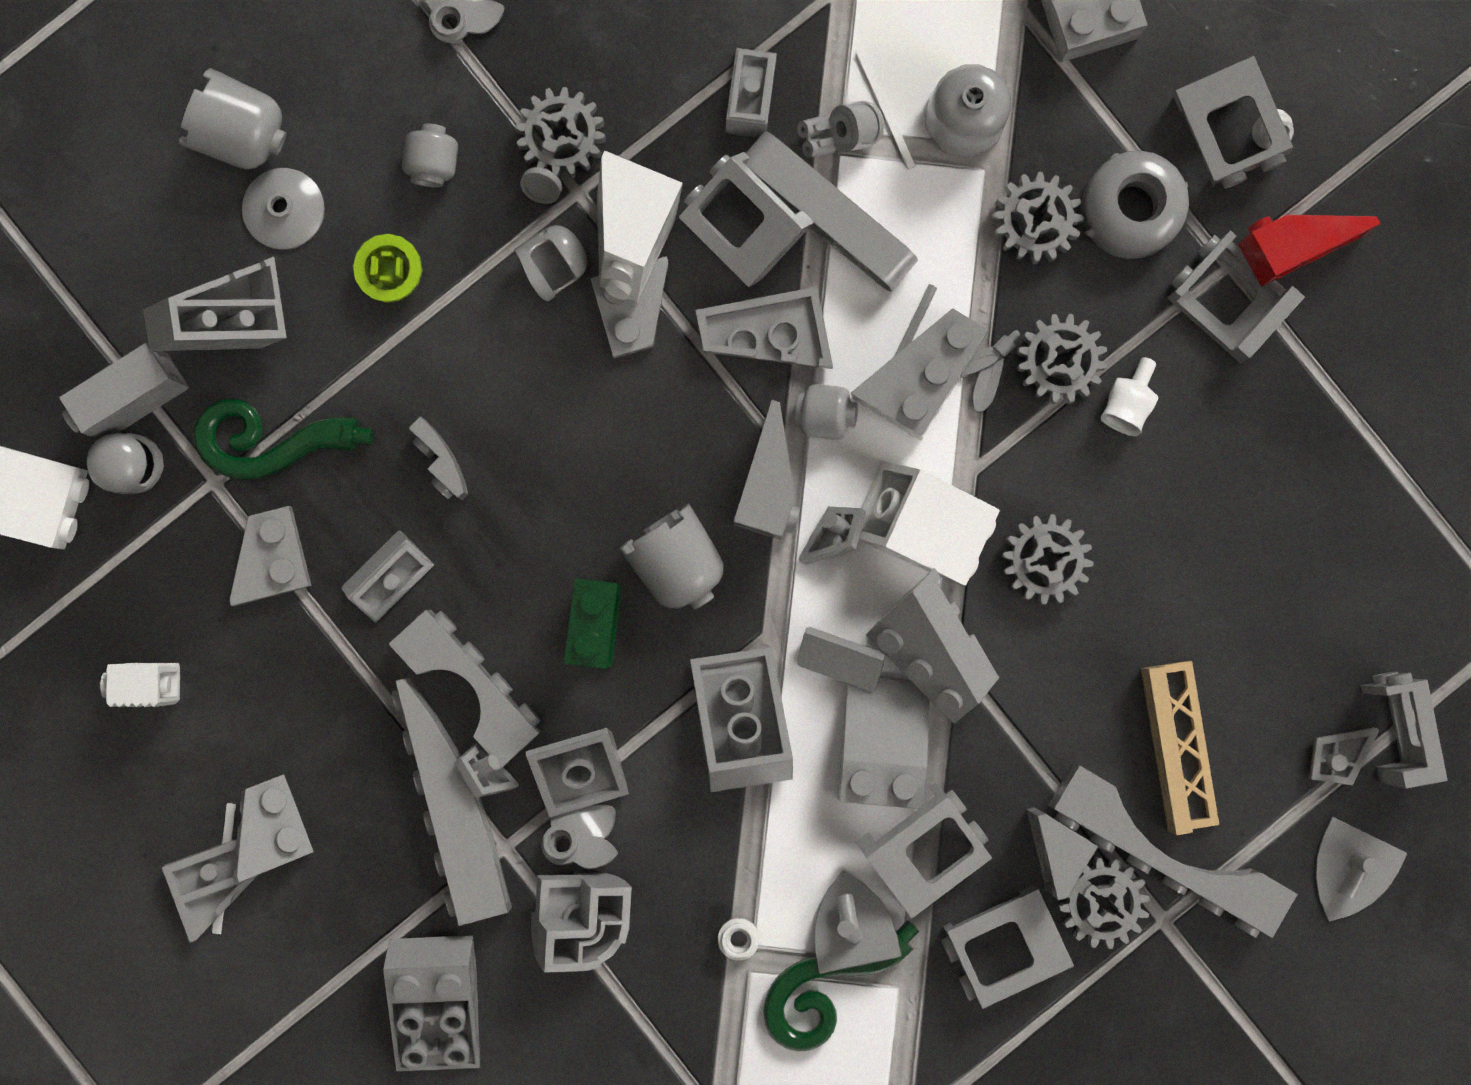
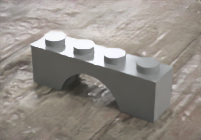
M425 610L396 636L389 645L416 675L433 670H448L459 674L472 685L479 698L481 710L480 721L473 737L489 755L493 754L498 758L502 768L542 732L537 727L541 720L526 703L519 707L508 695L513 689L499 673L496 672L491 676L481 665L485 658L473 644L468 641L463 645L455 637L453 632L457 630V627L442 611L435 615L432 610Z

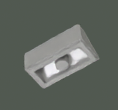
M397 531L342 586V590L352 603L377 623L434 564L404 533Z
M809 626V628L806 627L803 635L797 665L873 692L884 667L885 655L883 652Z

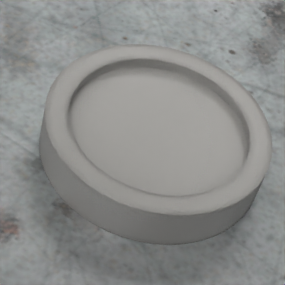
M540 167L526 170L520 182L524 194L531 200L542 204L555 202L562 191L560 179L553 172Z

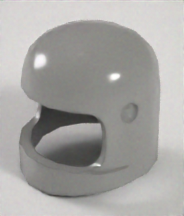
M559 225L543 229L514 249L529 282L545 301H550L555 297V294L578 280L586 271L588 264L585 249L578 238L569 229Z
M133 433L104 435L92 445L86 460L88 473L96 485L106 491L128 495L146 492L153 488L160 479L164 467L163 455L158 446L146 436ZM137 440L148 446L154 461L152 476L142 484L140 481L145 474L147 461L145 451Z

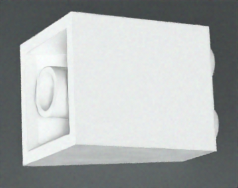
M604 151L601 157L597 190L599 287L604 288L608 294L617 299H630L638 302L674 225L683 183Z
M0 446V534L51 548L65 549L66 544L73 540L77 530V519H74L78 503H82L88 493L89 480L86 479L88 470Z
M883 461L862 506V509L866 511L859 540L928 572L935 568L941 578L966 586L969 578L974 575L978 568V558L986 540L991 537L995 530V520L1000 510L921 469Z

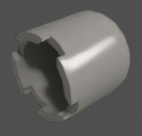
M964 64L948 71L935 86L925 109V128L930 133L932 139L940 146V150L957 158L976 157L979 153L990 149L1000 139L1011 111L1010 93L1004 80L993 69L980 64ZM980 99H981V102H980V103L975 104V102H976L977 100H980Z
M212 68L205 71L203 79L209 82L203 92L194 89L181 123V128L188 130V135L186 137L182 136L179 139V144L198 153L246 170L257 168L263 164L270 153L278 155L283 147L287 133L280 130L282 114L275 100Z
M686 504L680 511L676 509L644 529L645 535L634 542L630 539L620 547L627 561L660 605L678 609L690 604L693 610L714 598L711 589L722 578L723 562L690 504Z

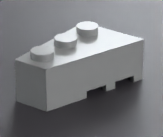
M274 257L179 293L143 309L149 351L260 349L287 338Z
M952 308L851 392V398L921 441L986 338L988 329Z
M933 568L878 620L866 636L955 724L981 702L999 679V676L975 635L967 634L957 617L960 613L955 601L949 602L938 584L941 577L936 569Z

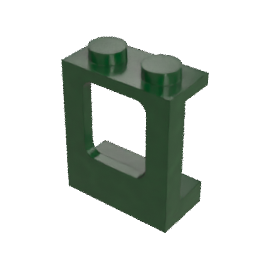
M575 578L564 664L603 669L612 667L623 585Z

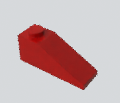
M1287 214L1275 221H1272L1270 216H1267L1247 228L1250 234L1238 245L1260 286L1263 287L1364 237L1381 223L1377 216Z

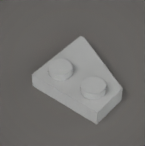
M667 256L657 259L638 302L630 299L621 300L611 296L604 288L599 287V276L591 278L614 359L654 347L664 284L669 266Z
M286 506L248 516L230 596L231 606L311 587L292 507Z
M284 774L241 791V824L238 827L236 844L239 845L237 865L233 872L235 883L314 852Z
M237 839L176 860L162 867L189 942L196 941L258 876L256 875L239 883L234 882L233 872L237 865L239 845L236 844Z

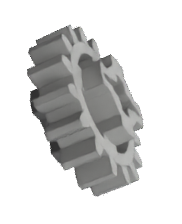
M563 87L560 96L554 97L553 92L548 88L546 89L545 100L541 101L534 95L531 97L534 106L532 111L525 108L521 109L520 113L526 120V123L516 124L515 129L517 133L525 135V137L519 139L517 145L519 150L530 149L524 156L528 165L538 161L537 167L551 168L558 178H560L562 170H567L571 178H575V167L580 165L588 171L591 169L588 157H601V152L595 146V143H605L606 137L604 133L596 130L605 125L603 117L592 118L597 111V106L594 102L584 106V93H577L573 99L570 98L567 87ZM556 108H562V110L559 112H555L552 114L546 113ZM580 116L584 118L588 125V137H585L576 128L580 122ZM564 126L567 127L568 138L560 136L558 140H555L552 130L561 131ZM534 129L545 138L541 145V151L534 142ZM571 152L576 153L572 157L559 159L561 155Z
M1043 172L1037 173L1034 182H1030L1028 176L1023 174L1019 178V188L1010 182L1005 187L1009 198L999 196L995 202L1003 211L994 212L992 215L993 221L1002 223V226L996 229L994 235L995 237L1006 236L1008 240L1004 244L1003 250L1007 251L1013 246L1017 248L1016 259L1019 261L1026 253L1031 254L1032 264H1037L1042 254H1045L1049 262L1054 261L1057 257L1056 248L1065 254L1071 248L1066 238L1076 240L1080 235V232L1073 228V225L1081 224L1084 220V216L1074 214V210L1079 207L1081 200L1069 199L1068 195L1073 189L1071 185L1063 189L1057 187L1059 183V176L1057 175L1048 183L1044 182ZM1040 192L1038 198L1029 201L1024 198L1018 199L1028 193ZM1055 200L1060 205L1064 217L1058 214L1054 204ZM1044 204L1041 218L1043 222L1031 232L1033 214ZM1011 219L1017 221L1021 236L1014 230ZM1045 235L1051 238L1057 237L1049 243L1034 244L1037 238Z
M1052 314L1049 317V326H1046L1041 320L1034 324L1037 335L1026 332L1023 335L1022 339L1029 345L1028 347H1019L1016 354L1024 357L1025 362L1019 364L1016 368L1019 372L1027 371L1029 377L1022 384L1026 387L1034 383L1037 386L1034 395L1036 398L1047 392L1050 393V404L1057 403L1060 395L1064 396L1067 404H1071L1075 401L1076 391L1081 397L1085 398L1090 394L1086 384L1098 386L1102 380L1095 372L1107 369L1108 364L1098 360V356L1107 352V347L1096 346L1095 341L1101 336L1099 331L1090 335L1086 332L1089 321L1085 320L1077 326L1074 325V315L1068 314L1064 322L1060 323L1058 316ZM1058 333H1067L1073 335L1077 338V340L1069 341L1061 339ZM1040 343V348L1044 353L1042 364L1036 367L1035 352ZM1073 349L1076 351L1070 356L1066 365L1061 364L1059 366L1055 365L1051 369L1047 368L1054 362L1053 360L1057 357V353H1068ZM1087 351L1088 366L1083 375L1084 371L1080 364L1082 354ZM1048 377L1060 378L1065 385L1068 384L1069 386L1054 385L1045 379Z
M1053 514L1048 515L1045 524H1042L1038 516L1031 517L1032 528L1029 529L1026 525L1020 523L1016 526L1020 534L1019 538L1013 536L1006 538V542L1013 548L1012 551L1001 553V557L1011 560V566L1002 571L1004 575L1014 574L1016 579L1010 585L1012 590L1021 586L1025 588L1023 599L1029 600L1036 593L1038 594L1039 604H1046L1049 595H1052L1056 603L1064 602L1063 591L1076 596L1079 592L1074 585L1075 582H1088L1089 578L1082 573V569L1093 566L1094 562L1084 559L1083 553L1091 550L1092 546L1090 544L1081 545L1078 541L1085 533L1083 530L1073 533L1069 531L1071 520L1066 519L1059 526L1056 525V516ZM1048 532L1061 536L1068 542L1069 546L1062 547L1053 542ZM1031 537L1032 549L1027 558L1020 560L1022 548ZM1043 548H1045L1047 554H1064L1063 557L1057 558L1056 561L1050 564L1051 571H1049L1047 565H1030L1031 562L1037 561L1038 558L1044 555ZM1074 560L1072 571L1063 582L1062 571L1068 561ZM1032 572L1042 577L1046 587L1034 584L1025 574Z
M1095 856L1093 867L1089 868L1086 865L1066 901L1057 904L1058 910L1069 913L1063 919V925L1066 928L1077 926L1073 933L1077 940L1080 941L1088 935L1089 946L1096 948L1099 940L1103 939L1104 945L1108 949H1113L1114 938L1118 937L1123 943L1128 944L1129 937L1127 932L1130 929L1137 933L1142 931L1136 921L1138 917H1149V913L1141 909V903L1150 901V896L1145 893H1139L1138 889L1143 887L1145 881L1140 877L1130 879L1134 872V868L1127 864L1119 871L1118 859L1111 857L1107 866H1104L1102 858ZM1100 875L1111 876L1104 883L1091 884L1088 881ZM1127 890L1130 896L1128 912L1124 908L1123 896ZM1093 891L1098 896L1108 897L1107 900L1117 912L1113 913L1109 909L1106 910L1100 907L1095 901L1096 899L1090 895V892ZM1078 893L1083 895L1084 909L1080 913L1081 917L1077 910ZM1116 921L1118 925L1110 929H1095L1099 928L1104 922Z

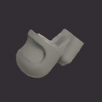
M857 101L835 107L830 117L819 116L800 121L797 126L798 133L802 138H806L802 146L803 153L806 157L811 158L831 154L837 148L844 152H850L873 146L880 140L884 132V118L881 111L870 102Z

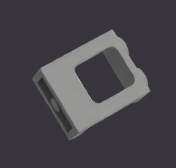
M1254 56L1175 91L1174 100L1179 112H1183L1209 172V182L1212 187L1222 183L1224 189L1245 181L1247 179L1246 172L1261 166L1263 172H1266L1287 162L1285 155L1291 152L1293 145ZM1248 97L1254 101L1270 138L1271 146L1269 149L1240 162L1228 164L1222 157L1208 124L1207 115L1239 99Z
M743 152L733 157L725 155L712 167L710 174L713 178L705 187L702 185L697 186L686 197L684 203L688 207L679 218L750 287L761 281L814 221L803 210L795 214L745 165L750 157ZM730 180L764 214V220L741 247L733 246L702 215V212Z
M1230 230L1221 239L1213 235L1198 252L1203 259L1193 270L1186 265L1170 283L1176 289L1167 299L1234 359L1242 363L1254 355L1305 296L1294 286L1286 290L1276 280L1261 287L1241 249L1232 242L1236 235ZM1216 259H1220L1256 292L1254 300L1231 325L1223 324L1189 292V288Z
M1388 672L1374 675V683L1361 685L1363 694L1388 696L1401 762L1377 766L1380 783L1407 789L1448 781L1428 680L1413 679L1411 672L1400 674L1398 672ZM1409 692H1410V695H1411V700H1412V705H1413V710H1414V715H1415V720H1416V725H1417V730H1418L1419 739H1418V736H1417V731H1416V726H1415V721H1414V716H1413V711H1412V706H1411V701H1410Z
M936 782L929 787L935 797L877 841L868 832L855 842L911 918L915 917L992 859L983 846L989 841L985 833L974 820L967 824L961 814L967 810L953 790L945 794ZM950 817L970 843L971 849L938 876L931 880H926L906 855V849L911 843L943 819Z
M1033 884L1019 890V895L954 926L951 923L943 926L948 936L941 939L944 949L951 963L959 960L965 973L964 976L958 978L968 1000L971 1001L976 998L982 1009L1074 967L1039 889ZM1007 922L1017 923L1032 955V964L991 985H982L965 952L966 942Z

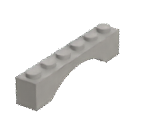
M1075 763L1071 765L1048 805L1058 811L1054 818L1055 820L1074 831L1078 829L1079 825H1082L1094 832L1090 839L1094 843L1111 853L1116 846L1130 854L1126 862L1147 874L1152 867L1166 875L1162 883L1182 895H1185L1188 889L1202 896L1198 904L1219 917L1224 910L1238 918L1234 925L1257 938L1260 931L1273 938L1298 895L1252 868L1234 871L1205 870L1182 864L1168 857L1153 846L1136 828L1123 807L1117 788Z

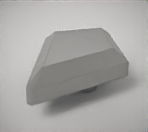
M828 506L802 551L799 561L807 565L855 551L866 511L862 508Z
M1372 727L1314 738L1309 779L1353 786L1379 733V729Z
M479 743L473 745L454 762L458 773L475 798L509 791L519 786L512 775L504 767H500L498 758L493 754L489 755Z

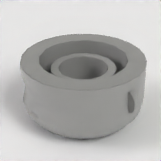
M1127 151L1121 154H1113L1090 178L1083 191L1080 206L1081 215L1084 216L1082 221L1086 230L1084 233L1103 251L1115 257L1138 259L1153 255L1167 246L1177 236L1187 219L1189 209L1188 182L1185 183L1184 178L1173 164L1155 153ZM1137 187L1146 191L1153 203L1151 217L1142 222L1133 221L1126 217L1118 205V195L1121 190Z

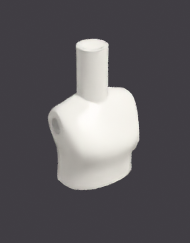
M1146 357L1141 358L1132 379L1116 378L1109 393L1107 406L1101 415L1103 423L1126 435L1138 436L1142 433L1144 422L1158 401L1157 394L1147 386L1156 367L1155 361Z

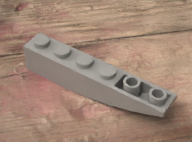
M410 678L397 680L398 689L392 691L393 701L398 715L404 714L408 730L403 731V740L408 755L415 754L418 770L413 771L414 783L419 796L425 794L429 811L424 812V821L429 836H436L439 851L434 852V859L439 876L446 875L450 892H446L444 896L449 916H456L460 926L506 914L512 906L493 832L481 798H475L471 794L455 767L454 762L461 754L439 717Z

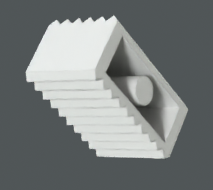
M179 663L108 664L107 673H103L101 677V695L103 698H106V703L110 707H159L174 705L180 700Z

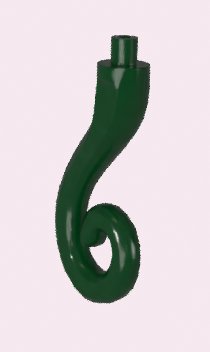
M224 399L205 408L198 417L193 432L195 448L202 461L209 468L223 476L242 480L257 479L273 474L317 449L354 451L357 444L371 445L373 440V429L359 427V420L357 418L331 417L309 423L278 446L262 455L251 458L231 456L223 452L216 442V430L223 419L234 416L239 417L244 422L243 432L233 435L228 439V445L234 451L252 449L260 440L263 432L262 419L257 410L247 402L239 399Z
M909 920L896 930L901 957L820 974L817 957L812 956L786 968L771 984L763 1004L764 1023L770 1037L784 1048L794 1051H809L823 1045L834 1033L837 1024V1011L832 1000L826 994L814 990L803 992L795 998L794 1009L797 1012L802 1013L814 1009L820 1017V1021L814 1029L803 1032L790 1026L785 1018L784 1008L790 995L800 985L816 978L865 976L883 972L898 964L914 950L909 942L920 931Z

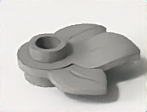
M425 0L432 11L429 17L430 29L433 35L444 43L459 42L468 33L484 34L490 31L499 23L505 9L502 4L491 0ZM447 18H455L458 23L453 29H445L443 27L444 21Z
M597 804L550 817L551 827L546 831L542 839L544 856L553 864L560 866L575 862L585 869H596L607 865L618 855L616 848L606 840L614 826L615 809L609 805ZM564 838L569 839L570 847L568 850L558 852V842Z

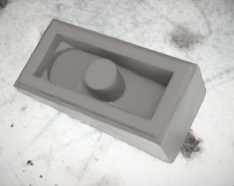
M736 48L726 118V134L759 138L764 131H767L777 53Z

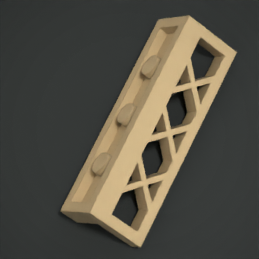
M1184 661L1141 668L1167 830L1174 835L1193 833L1192 829L1219 825L1192 661ZM1183 671L1185 689L1178 699L1175 700L1170 696L1167 673ZM1186 698L1188 699L1189 709L1182 705ZM1178 709L1189 716L1192 723V729L1183 741L1177 738L1174 714ZM1193 738L1195 741L1196 751L1190 746H1188L1193 740ZM1185 750L1198 759L1199 770L1190 782L1184 779L1180 758ZM1200 779L1203 792L1195 787ZM1192 791L1204 799L1207 817L1190 818L1187 797Z

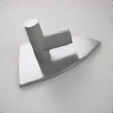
M1331 817L1316 855L1315 869L1318 898L1327 920L1330 922L1351 916L1375 902L1393 882L1407 853L1339 819Z
M842 870L827 890L818 911L815 927V948L820 974L901 957L898 937L892 918L880 898L864 882Z

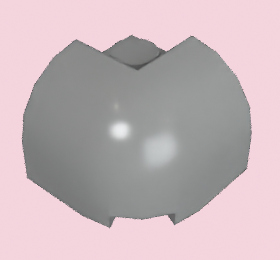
M574 870V875H537L535 912H531V934L534 955L540 968L544 972L588 971L601 968V963L612 957L622 943H626L630 924L632 887L618 876L595 871Z

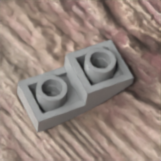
M420 416L409 429L417 436L412 443L430 459L434 454L439 456L428 468L435 476L431 484L447 499L454 494L457 498L463 500L468 495L463 474L453 453L438 432Z

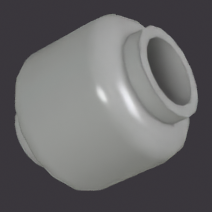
M421 124V130L412 131L406 135L402 169L405 174L411 176V183L426 187H442L444 181L454 177L458 143L453 137L445 134V127L436 124Z
M814 384L808 387L806 393L799 394L796 405V425L802 426L806 436L839 440L845 436L848 427L856 426L858 403L851 402L849 391L845 387Z

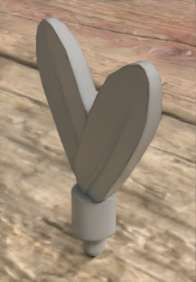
M1013 331L1008 337L1003 335L993 347L978 349L962 374L961 378L979 372L972 396L973 405L977 412L985 411L993 402L1003 369V358L1016 347L1014 342L1020 336L1019 331Z

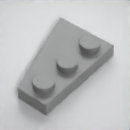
M817 287L696 310L704 353L833 369Z

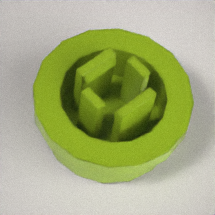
M392 234L377 235L364 242L356 253L353 264L355 280L361 290L372 299L385 303L400 301L412 294L418 286L422 274L421 257L415 247L403 237Z

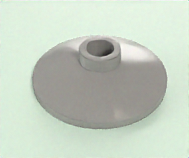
M276 168L259 175L247 188L242 203L243 220L251 235L263 245L278 250L294 249L310 241L319 231L325 213L323 196L315 182L304 173L290 168ZM279 199H284L287 202L286 209L281 213L275 212L273 208L274 203Z

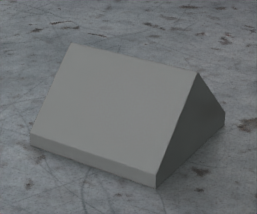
M608 728L526 751L527 760L549 818L629 794L614 736Z
M1035 807L1026 809L1045 889L1057 900L1065 899L1098 846Z

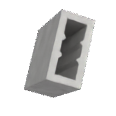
M145 343L59 398L66 408L62 411V415L70 428L76 433L80 431L82 434L99 439L107 434L121 432L189 389V386L168 353L149 351V345Z

